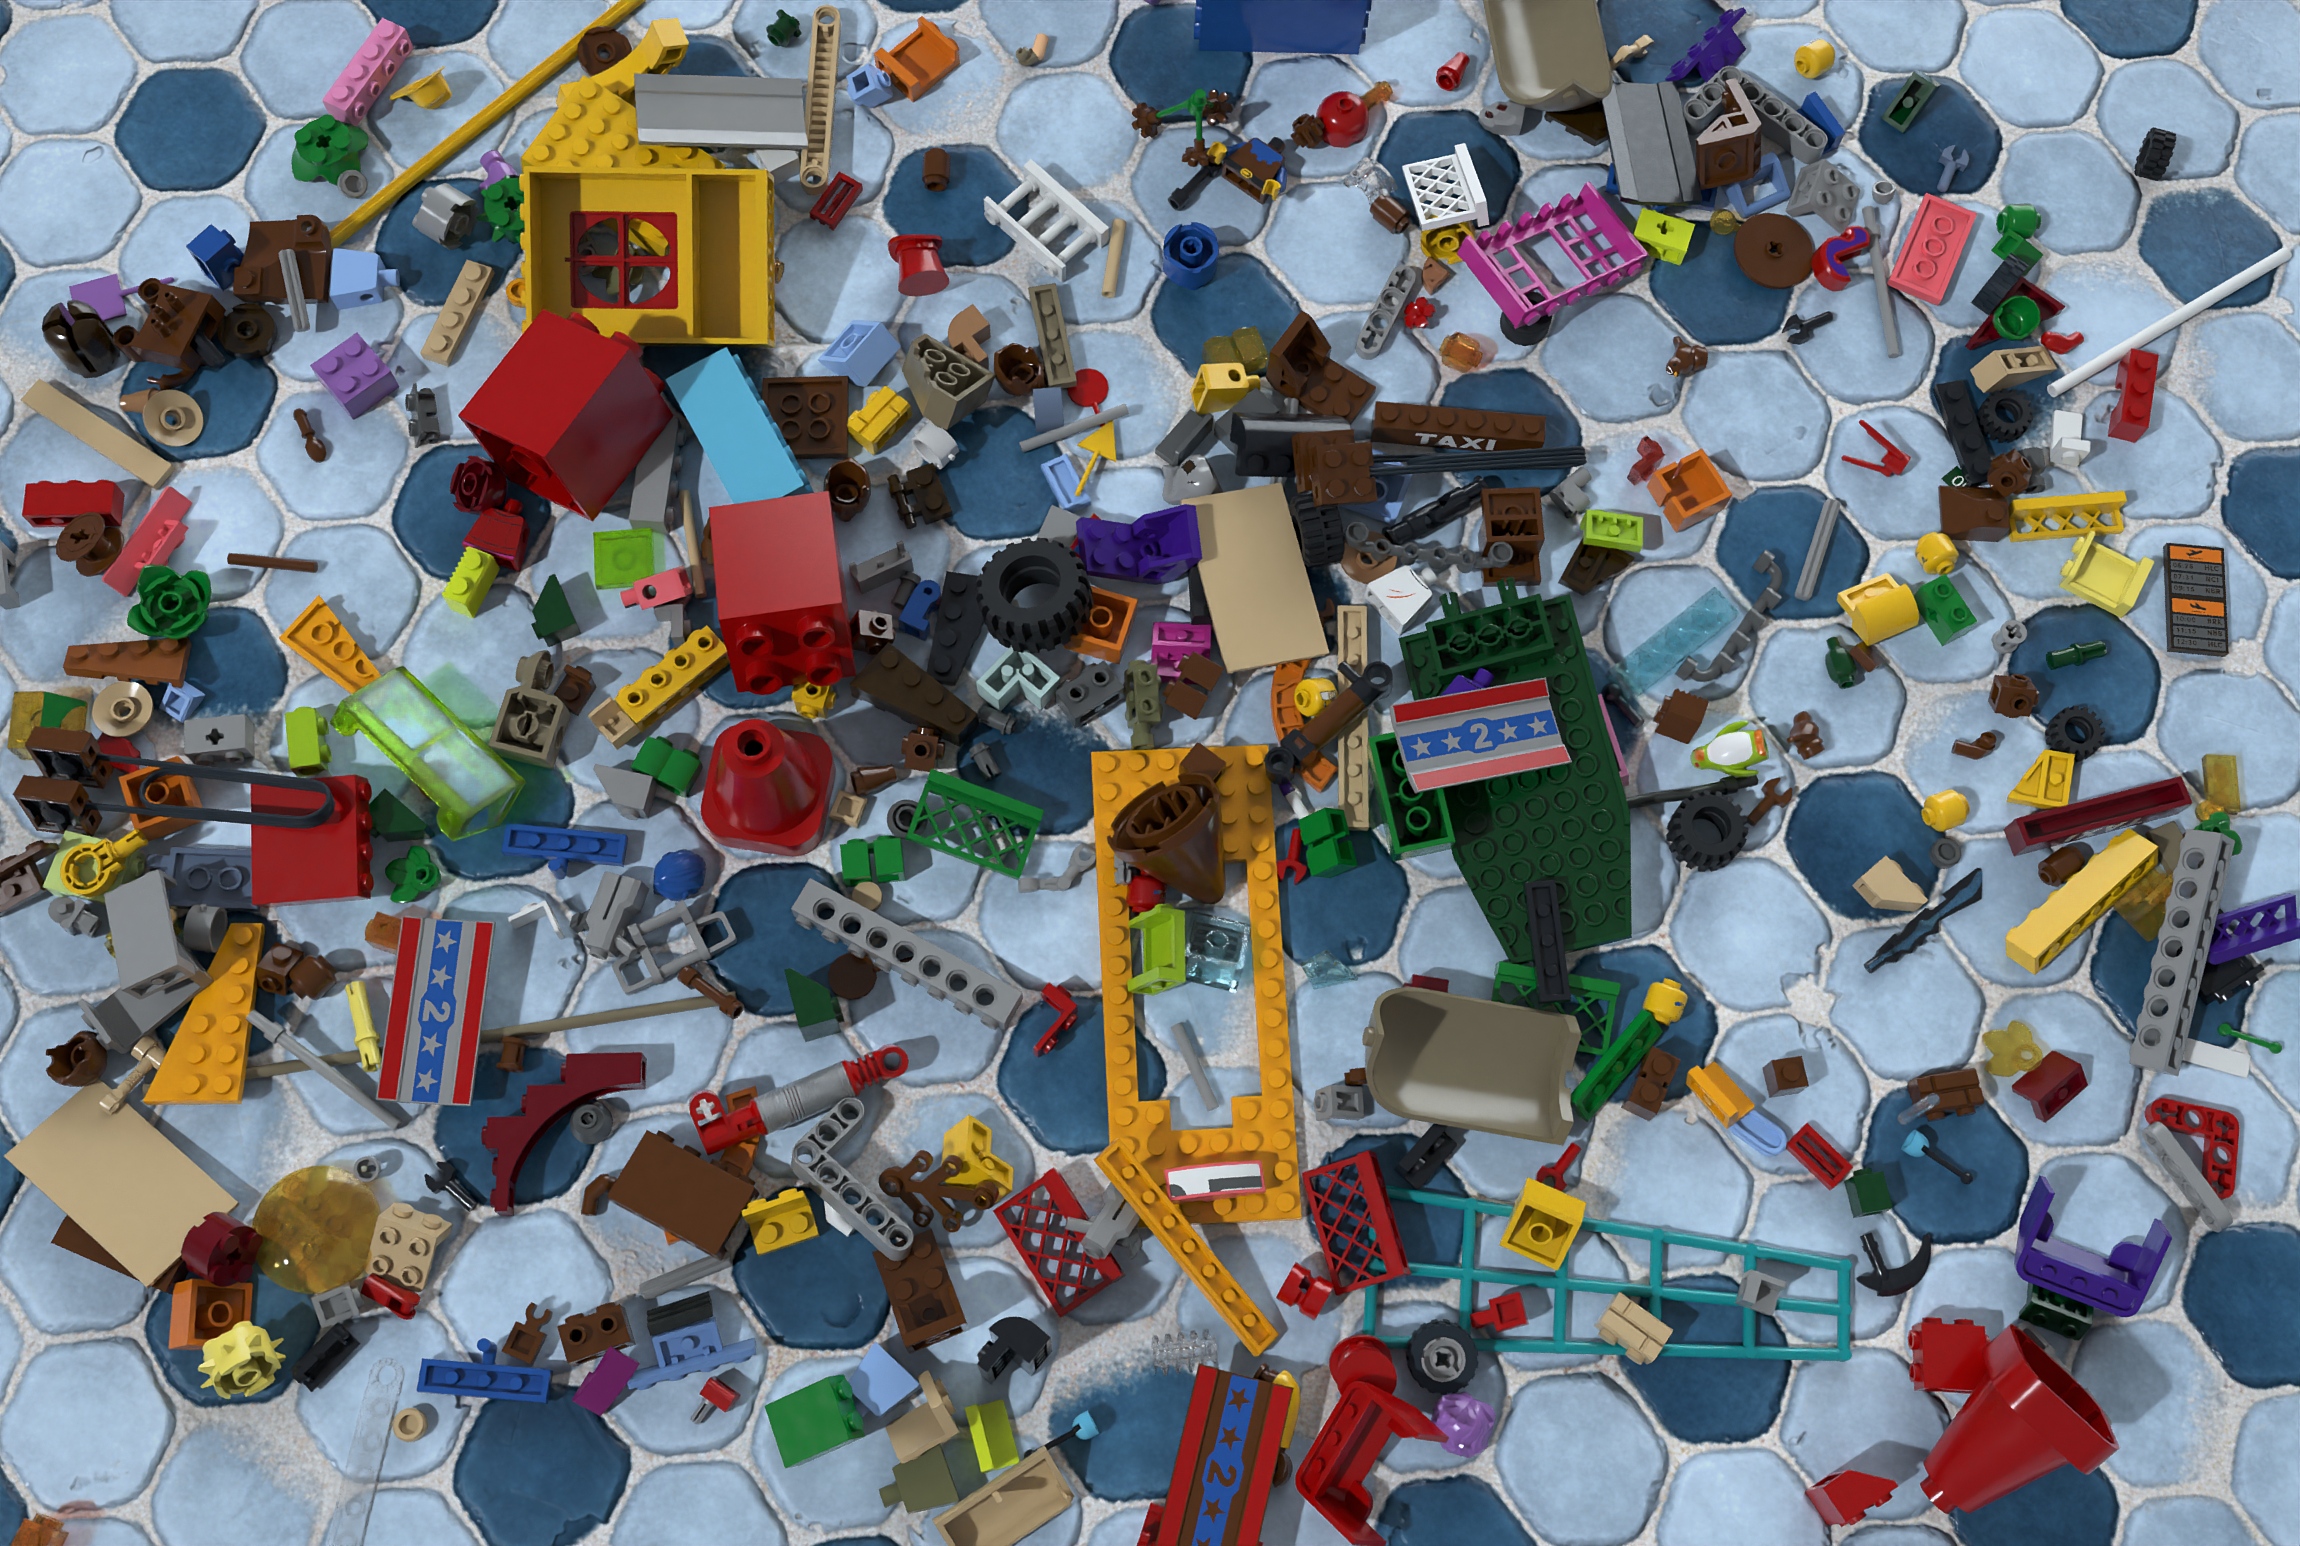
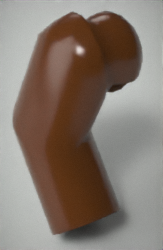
M1991 732L1982 733L1981 737L1972 743L1956 739L1951 752L1978 760L1994 750L1997 739Z
M600 1174L586 1186L581 1215H597L599 1198L605 1192H610L617 1180L616 1177L609 1176V1174Z

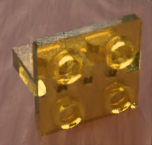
M2155 868L2151 869L2112 905L2147 942H2150L2158 935L2159 929L2164 923L2166 915L2165 904L2173 886V872L2166 876L2163 872L2160 874Z

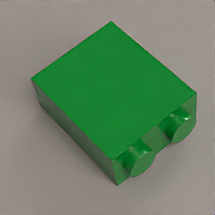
M844 1374L826 1377L765 1405L785 1468L803 1465L865 1437L863 1420L856 1411L852 1399V1388Z

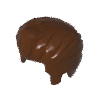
M1011 343L994 353L995 378L999 386L1006 393L1024 396L1033 394V389L1047 387L1044 373L1045 368L1032 347L1025 348L1020 344Z
M852 457L832 465L824 479L823 492L829 491L832 512H835L837 519L849 522L857 513L863 512L871 495L870 476L866 468Z
M83 1030L75 1034L66 1044L47 1049L46 1056H50L52 1059L51 1064L46 1068L48 1076L56 1083L69 1087L89 1086L99 1080L106 1070L108 1056L107 1049L96 1039L97 1033Z

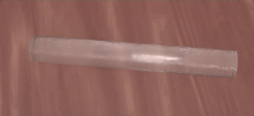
M1931 1093L1898 1115L1899 1123L1906 1125L1938 1105L1940 1102L1939 1096Z

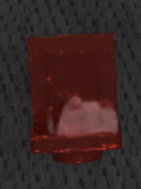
M1647 435L1641 439L1637 447V452L1643 458L1632 466L1627 476V479L1634 486L1642 480L1645 482L1649 481L1665 456L1661 446L1656 441H1652Z

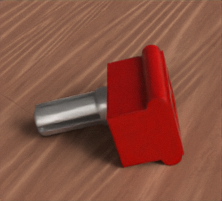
M716 1376L710 1377L699 1393L703 1396L702 1402L690 1419L699 1425L713 1405H716L724 1412H728L741 1394Z

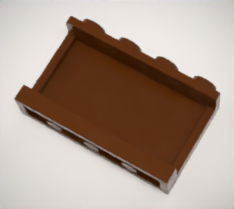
M646 1130L608 1193L607 1198L617 1206L722 1261L727 1252L725 1245L742 1217L741 1211L747 1209V1204L751 1202L752 1198L757 1199L760 1194L754 1187L756 1182L740 1173L737 1177L727 1173L729 1168L717 1160L712 1159L710 1163L700 1158L701 1153L688 1145H685L683 1149L674 1145L675 1139L658 1130L657 1134Z

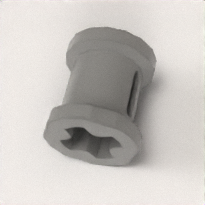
M2017 620L2006 621L2000 630L1994 633L1991 639L1993 648L2001 654L2012 653L2016 650L2018 644H2021L2026 639V627Z

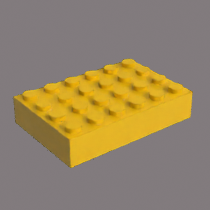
M585 75L582 76L521 156L523 174L524 166L726 169L724 163L697 146L639 145L636 107ZM610 218L601 222L618 233V221L616 219ZM630 220L629 241L653 256L669 255V243L658 229L643 220Z

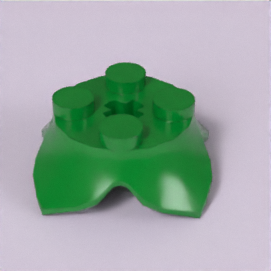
M327 114L309 122L295 133L296 146L292 154L291 164L296 180L308 182L313 181L317 176H323L329 183L337 186L338 177L344 171L357 170L361 172L358 152L366 149L369 138L360 128L335 120L332 115Z
M144 565L137 581V591L141 601L139 604L132 606L128 612L127 625L143 635L167 637L176 640L188 637L196 632L209 618L207 608L212 594L209 576L198 570H191L185 575H179L173 569L163 565ZM173 604H177L178 606L172 610L170 608Z

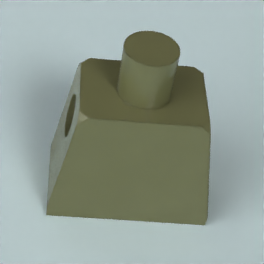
M941 1444L925 1451L917 1459L894 1466L892 1470L896 1482L879 1489L885 1508L903 1501L908 1514L954 1505L960 1502Z

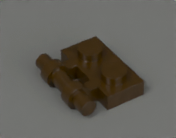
M933 462L906 471L908 479L906 483H901L897 474L887 478L890 486L888 491L891 498L895 499L899 508L897 514L899 519L904 521L907 529L916 527L915 518L921 515L925 525L953 516ZM914 494L917 504L909 505L906 496Z

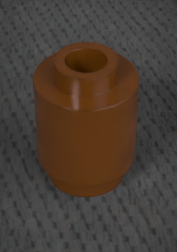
M932 148L923 155L922 181L925 183L927 190L934 192L944 191L950 182L951 156L941 148Z
M1380 195L1372 203L1369 210L1373 215V219L1392 234L1404 232L1411 222V219H1409L1410 211L1390 196Z
M2071 845L2061 847L2038 864V875L2045 884L2059 887L2075 873L2081 871L2082 866L2085 864V859L2076 847Z

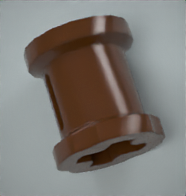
M502 1037L501 1043L504 1046L501 1061L496 1064V1068L505 1072L524 1073L525 1068L522 1064L525 1049L529 1047L530 1041L515 1037Z

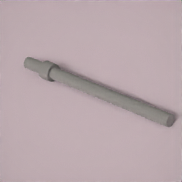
M1866 206L1862 209L1864 229L1870 235L1869 252L1888 357L1896 358L1900 356L1879 242L1881 238L1880 226L1876 224L1873 207Z
M255 1009L248 1014L246 1020L264 1032V1037L270 1042L280 1044L393 1130H396L401 1125L403 1120L286 1033V1029L279 1023H272Z

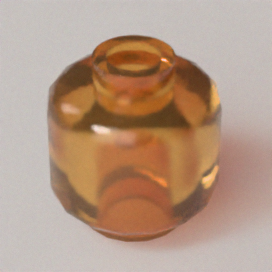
M1455 332L1451 336L1447 335L1439 349L1442 363L1461 373L1468 372L1472 367L1476 368L1482 359L1483 353L1479 351L1480 343L1477 339L1461 332Z

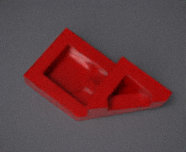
M102 732L97 741L101 747L99 751L104 754L141 758L140 751L134 748L130 741L122 737H111ZM109 762L112 768L124 774L140 770L139 765Z

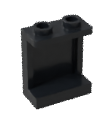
M2219 908L2217 915L2224 913L2221 908ZM2183 946L2177 950L2176 957L2181 954ZM2245 956L2216 965L2206 962L2198 996L2205 1005L2215 1000L2222 1004L2236 995L2233 989L2240 985L2242 989H2245L2259 979L2256 974L2264 970V967L2261 964L2253 967Z

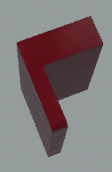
M2051 1051L2011 1087L2014 1093L2031 1102L2036 1118L2046 1123L2084 1090L2088 1083L2080 1063L2057 1051Z

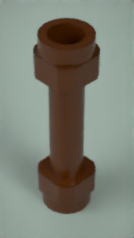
M686 965L680 970L677 979L689 989L695 988L719 1005V1010L731 1019H736L741 1015L744 1004L732 995L726 996L702 979L703 975L690 965Z

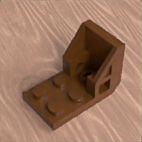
M1736 78L1725 80V92H1722V104L1725 108V115H1721L1696 139V173L1700 190L1752 179L1761 170L1762 123Z
M1301 310L1271 349L1266 379L1274 390L1286 397L1298 399L1299 405L1316 415H1339L1351 425L1375 393L1376 387L1330 359L1332 347L1313 318Z
M932 1229L914 1235L910 1254L904 1260L893 1261L879 1250L872 1252L891 1302L903 1343L909 1354L969 1330ZM902 1240L892 1245L902 1247L906 1242Z

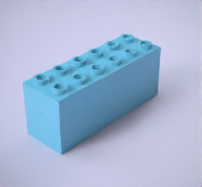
M727 347L665 379L734 504L814 493L806 475L797 463L793 452L784 440L780 429L771 417L767 406L758 394L754 383L745 371L737 354L731 356Z

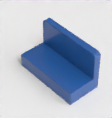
M1815 91L1807 95L1801 108L1795 111L1827 135V144L1822 154L1824 155L1838 148L1846 132Z

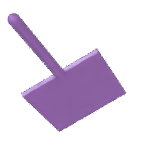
M117 274L69 286L72 300L88 303L96 309L104 321L127 315L123 296L136 293L139 286L121 290ZM168 277L159 281L162 284L174 282V278Z

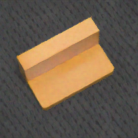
M1712 1062L1704 1069L1696 1065L1688 1071L1686 1085L1726 1129L1754 1109V1103L1716 1062Z

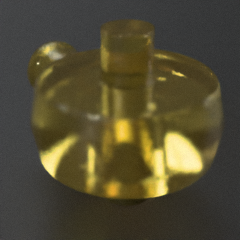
M1728 209L1717 210L1710 218V228L1718 235H1726L1732 231L1737 232L1742 225L1736 223L1735 215Z

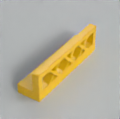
M2125 491L2015 499L2008 506L2010 542L2085 537L2090 530L2096 533L2095 536L2121 534L2124 531L2119 509L2127 502ZM2110 513L2113 526H2105L2097 521L2096 518L2099 514ZM2072 516H2079L2088 524L2085 528L2078 529L2068 521ZM2051 518L2061 526L2057 530L2050 531L2041 522L2044 519ZM2015 521H2025L2033 528L2029 533H2018Z

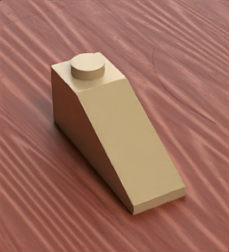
M2045 346L1995 350L1970 369L1975 378L1977 387L1983 393H1990L1996 390L2001 391L2002 388L2008 389L2057 370V367Z

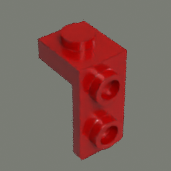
M1050 982L1041 991V996L1061 1016L1034 1046L1033 1054L1038 1058L1043 1052L1049 1054L1059 1041L1056 1038L1063 1029L1068 1031L1078 1019L1076 1015L1078 1006L1070 999L1072 995L1061 985L1055 987Z

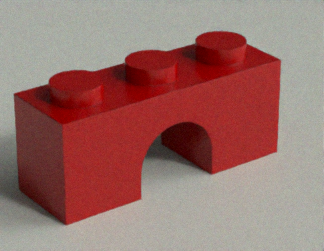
M2131 348L2118 364L2115 388L2122 391L2116 407L2111 412L2108 437L2136 443L2149 428L2158 354Z

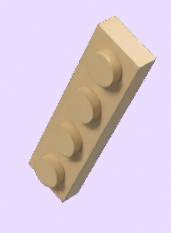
M466 260L420 352L423 359L449 367L495 274L493 268Z

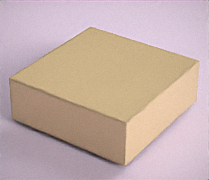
M839 789L830 811L829 819L857 829L868 800Z

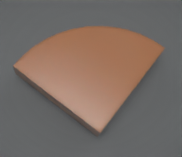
M1429 256L1422 270V283L1426 291L1432 295L1449 278L1450 272Z

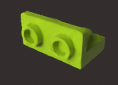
M1600 509L1586 510L1580 523V529L1584 530L1583 544L1633 552L1641 551L1643 547V517L1610 513Z

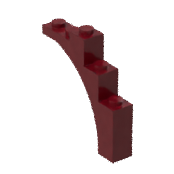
M642 1052L566 1054V1063L561 1064L560 1072L561 1081L565 1082L564 1085H527V1094H523L521 1098L522 1113H525V1116L487 1117V1126L482 1127L481 1141L482 1145H485L489 1152L498 1154V1157H494L492 1162L493 1176H496V1188L492 1189L490 1194L491 1207L495 1208L494 1211L500 1216H514L515 1188L520 1172L538 1141L562 1117L580 1105L601 1096L621 1091L646 1089L647 1059Z

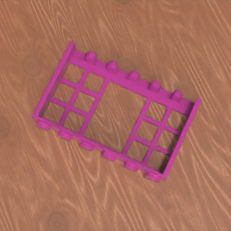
M1590 181L1585 183L1576 199L1568 193L1562 197L1556 208H1553L1549 202L1544 204L1534 218L1529 212H1526L1520 217L1515 227L1509 221L1501 224L1495 236H1491L1487 230L1479 235L1476 242L1471 235L1466 236L1457 252V255L1466 262L1469 269L1512 324L1515 325V329L1525 324L1530 326L1546 314L1551 316L1565 305L1573 306L1582 297L1587 295L1590 297L1594 296L1602 288L1608 285L1613 287L1627 276H1636L1643 269L1642 264L1649 255ZM1587 214L1597 227L1584 233L1574 219ZM1567 222L1578 236L1565 242L1555 227ZM1546 231L1551 234L1587 279V281L1555 296H1552L1514 248L1515 245ZM1602 233L1612 247L1600 252L1589 238ZM1583 241L1593 256L1581 261L1570 247ZM1507 249L1518 264L1504 269L1494 255ZM1617 252L1625 263L1612 268L1604 257ZM1599 261L1606 272L1593 277L1585 266ZM1521 269L1533 282V284L1522 289L1510 277V274ZM1538 289L1547 300L1533 306L1525 294Z

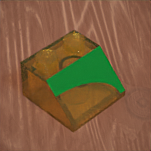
M46 691L14 692L7 749L21 760H34L25 747V743L34 727H57L64 730L85 731L88 703L83 700Z

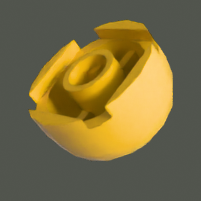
M1431 214L1426 220L1437 218L1438 216ZM1470 220L1426 231L1421 230V249L1425 256H1430L1437 263V258L1449 259L1447 264L1461 262L1463 260L1457 255V252L1466 236L1471 235L1475 241V227Z

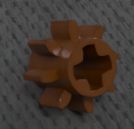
M1303 114L1292 124L1294 133L1290 136L1297 146L1313 148L1324 138L1322 129L1325 128V125L1319 116Z

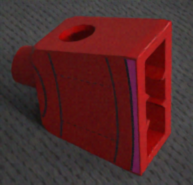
M508 498L502 511L495 508L483 511L462 542L465 551H467L466 547H473L494 556L497 565L520 572L530 534V528L526 520L519 516L523 509V504Z

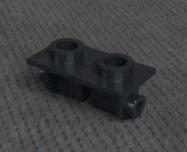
M337 1322L290 1369L293 1373L292 1377L298 1383H303L313 1392L360 1343L340 1322Z

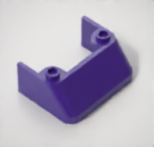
M2039 1175L2020 1218L2014 1266L2018 1275L2029 1283L2116 1316L2130 1317L2135 1315L2141 1308L2172 1240V1236L2162 1221L2154 1219L2142 1246L2129 1241L2120 1242L2113 1247L2108 1259L2049 1237L2054 1223L2048 1209L2055 1193L2046 1177Z

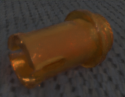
M1378 81L1375 83L1374 88L1360 96V98L1365 102L1368 111H1370L1382 101L1390 100L1393 91L1386 81Z

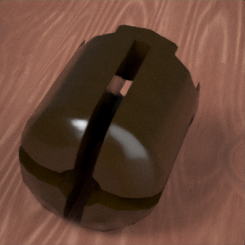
M68 300V310L61 302L52 306L43 318V337L66 368L75 374L82 375L84 378H97L108 373L109 370L107 368L114 363L117 355L120 357V350L113 343V332L96 309L88 303L78 300Z

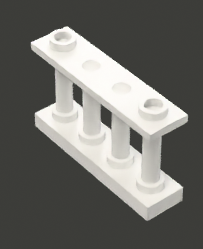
M1030 159L1023 165L1024 182L998 205L988 196L984 199V215L992 225H998L1034 257L1049 276H1055L1063 283L1066 280L1065 263L1089 242H1094L1100 248L1104 247L1109 242V227ZM1030 191H1036L1043 197V200L1019 221L1016 222L1006 213ZM1048 209H1057L1062 214V217L1037 239L1025 230ZM1069 225H1075L1082 231V234L1057 256L1045 247Z

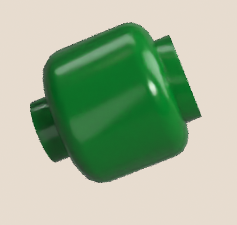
M2030 203L2006 205L1998 213L1996 220L1997 231L2002 236L2010 228L2024 239L2031 238L2035 234L2036 229H2039L2041 225V215L2039 212H2036L2035 207Z

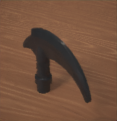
M1872 1232L1860 1236L1863 1244L1862 1248L1868 1254L1874 1269L1870 1276H1859L1856 1280L1863 1286L1877 1291V1296L1889 1297L1902 1294L1913 1288L1924 1276L1931 1256V1241L1928 1234L1923 1236L1920 1249L1909 1263L1896 1269H1887L1886 1265H1884L1885 1263L1880 1251H1878V1242L1875 1241Z

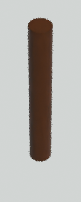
M229 553L227 556V562L231 565L316 573L318 570V563L316 561Z

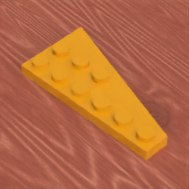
M262 923L230 924L207 971L214 981L194 997L143 1099L145 1104H242L252 1023L246 1020V1017L255 1009L258 987L256 966L261 961L266 928Z

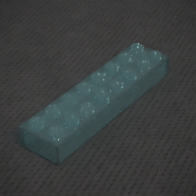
M1713 587L1609 669L1605 677L1609 682L1617 684L1622 690L1624 698L1631 703L1734 621L1739 611L1716 587Z

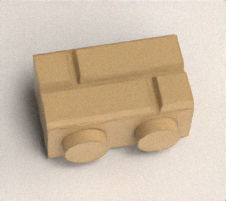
M1621 1292L1612 1297L1594 1325L1600 1330L1598 1335L1604 1341L1611 1345H1615L1617 1342L1627 1349L1625 1355L1640 1365L1643 1362L1646 1364L1652 1363L1673 1332V1329Z

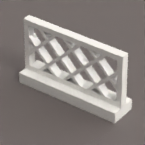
M1465 143L1454 146L1455 154L1402 166L1422 231L1476 219L1478 227L1489 225L1487 201ZM1451 165L1447 170L1441 169V167ZM1423 172L1420 176L1414 175V173ZM1432 175L1439 177L1436 180L1429 179ZM1448 179L1455 181L1453 184L1445 183ZM1421 185L1428 187L1426 190L1418 189ZM1437 189L1444 191L1441 195L1434 193ZM1452 194L1461 195L1457 199L1450 197ZM1426 200L1433 201L1430 205L1423 203ZM1442 204L1449 205L1447 209L1439 208ZM1458 208L1467 210L1459 213L1455 212ZM1431 214L1438 216L1437 218L1426 220Z

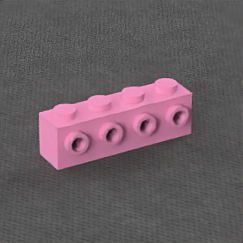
M384 18L379 21L322 99L329 115H332L335 120L357 127L413 50V45L405 28Z

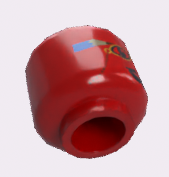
M1141 871L1140 875L1133 876L1132 883L1128 885L1126 903L1132 907V912L1150 911L1155 908V905L1165 904L1168 886Z

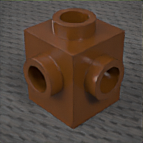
M2016 448L2007 454H2000L1991 461L1987 481L1995 492L1999 491L2005 498L2011 493L2017 495L2028 487L2033 469L2029 461L2024 456H2021Z
M858 609L850 621L853 650L875 655L888 642L893 644L895 640L896 630L895 627H892V615L874 610Z
M1995 675L1988 702L1994 713H1999L2009 718H2018L2019 716L2030 717L2032 707H2036L2038 703L2039 692L2030 678L2025 675Z
M917 726V730L909 732L908 737L904 736L901 747V754H906L904 768L930 772L931 769L937 770L938 760H943L946 743L941 742L942 734L935 733V728ZM920 745L925 746L927 751H923Z

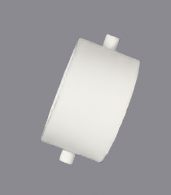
M931 421L920 431L917 430L915 436L911 439L913 447L919 455L928 463L933 462L934 467L937 469H942L950 460L953 461L956 457L955 455L959 452L957 443L943 428L935 426Z

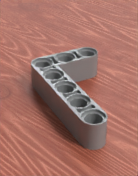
M1726 66L1720 69L1684 105L1683 114L1688 135H1696L1725 109L1722 104L1725 80L1736 78L1762 123L1761 132L1798 160L1809 165L1819 161L1827 144L1828 138L1824 131L1734 66Z
M853 1097L844 1098L795 1144L792 1150L791 1168L803 1182L887 1258L893 1261L904 1260L910 1254L914 1237L910 1227L832 1158L861 1129L865 1109L862 1102ZM851 1112L854 1113L857 1116V1118L854 1120H847L842 1115L844 1113ZM830 1133L834 1135L835 1139L833 1141H824L820 1136ZM806 1154L810 1155L814 1160L809 1163H803L798 1157ZM832 1175L836 1181L827 1184L821 1180V1177ZM855 1196L860 1202L851 1205L846 1203L844 1198ZM875 1216L880 1218L883 1223L873 1226L868 1223L867 1219ZM898 1237L902 1238L906 1244L902 1247H896L892 1245L890 1240Z

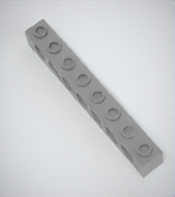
M2186 829L2185 837L2180 842V857L2172 876L2173 886L2165 904L2166 915L2164 923L2158 932L2159 943L2156 954L2151 961L2152 972L2150 980L2144 989L2145 1000L2143 1009L2137 1018L2138 1029L2135 1041L2132 1043L2129 1051V1064L2141 1069L2177 1077L2179 1075L2235 840L2222 833ZM2204 859L2203 865L2198 868V863ZM2197 888L2196 894L2191 898V892ZM2190 917L2188 925L2183 927L2184 921ZM2183 946L2181 954L2176 957L2177 950ZM2175 976L2174 983L2169 986L2170 979ZM2168 1005L2167 1013L2162 1016L2163 1008ZM2161 1034L2160 1042L2155 1045L2156 1037Z
M811 878L791 908L796 918L795 922L808 930H811L812 927L822 932L821 936L834 944H837L838 941L849 946L847 950L859 958H864L865 955L875 960L874 965L881 970L890 973L892 969L901 974L900 978L913 987L919 984L927 988V993L939 1001H943L945 998L955 1003L953 1007L968 1016L971 1013L981 1018L980 1022L993 1030H996L998 1027L1006 1030L1023 1000V993L1018 989ZM824 909L835 911L830 919L823 920L819 918L820 912ZM850 923L861 925L860 930L855 934L845 932V928ZM877 937L887 939L886 945L882 948H874L871 943ZM904 951H910L914 954L912 960L906 963L900 962L897 958ZM935 965L941 970L938 975L929 977L924 974L928 966ZM961 979L967 983V986L962 991H954L950 987L952 982ZM982 994H990L994 998L993 1002L987 1006L980 1005L977 999Z

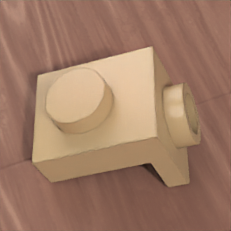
M611 697L588 714V717L598 731L617 750L641 732L637 725L619 708Z

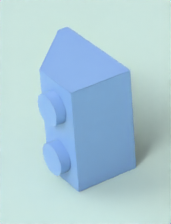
M852 320L819 357L818 361L838 376H848L851 385L866 387L878 378V373L884 366L894 360L895 353L901 345L881 322Z

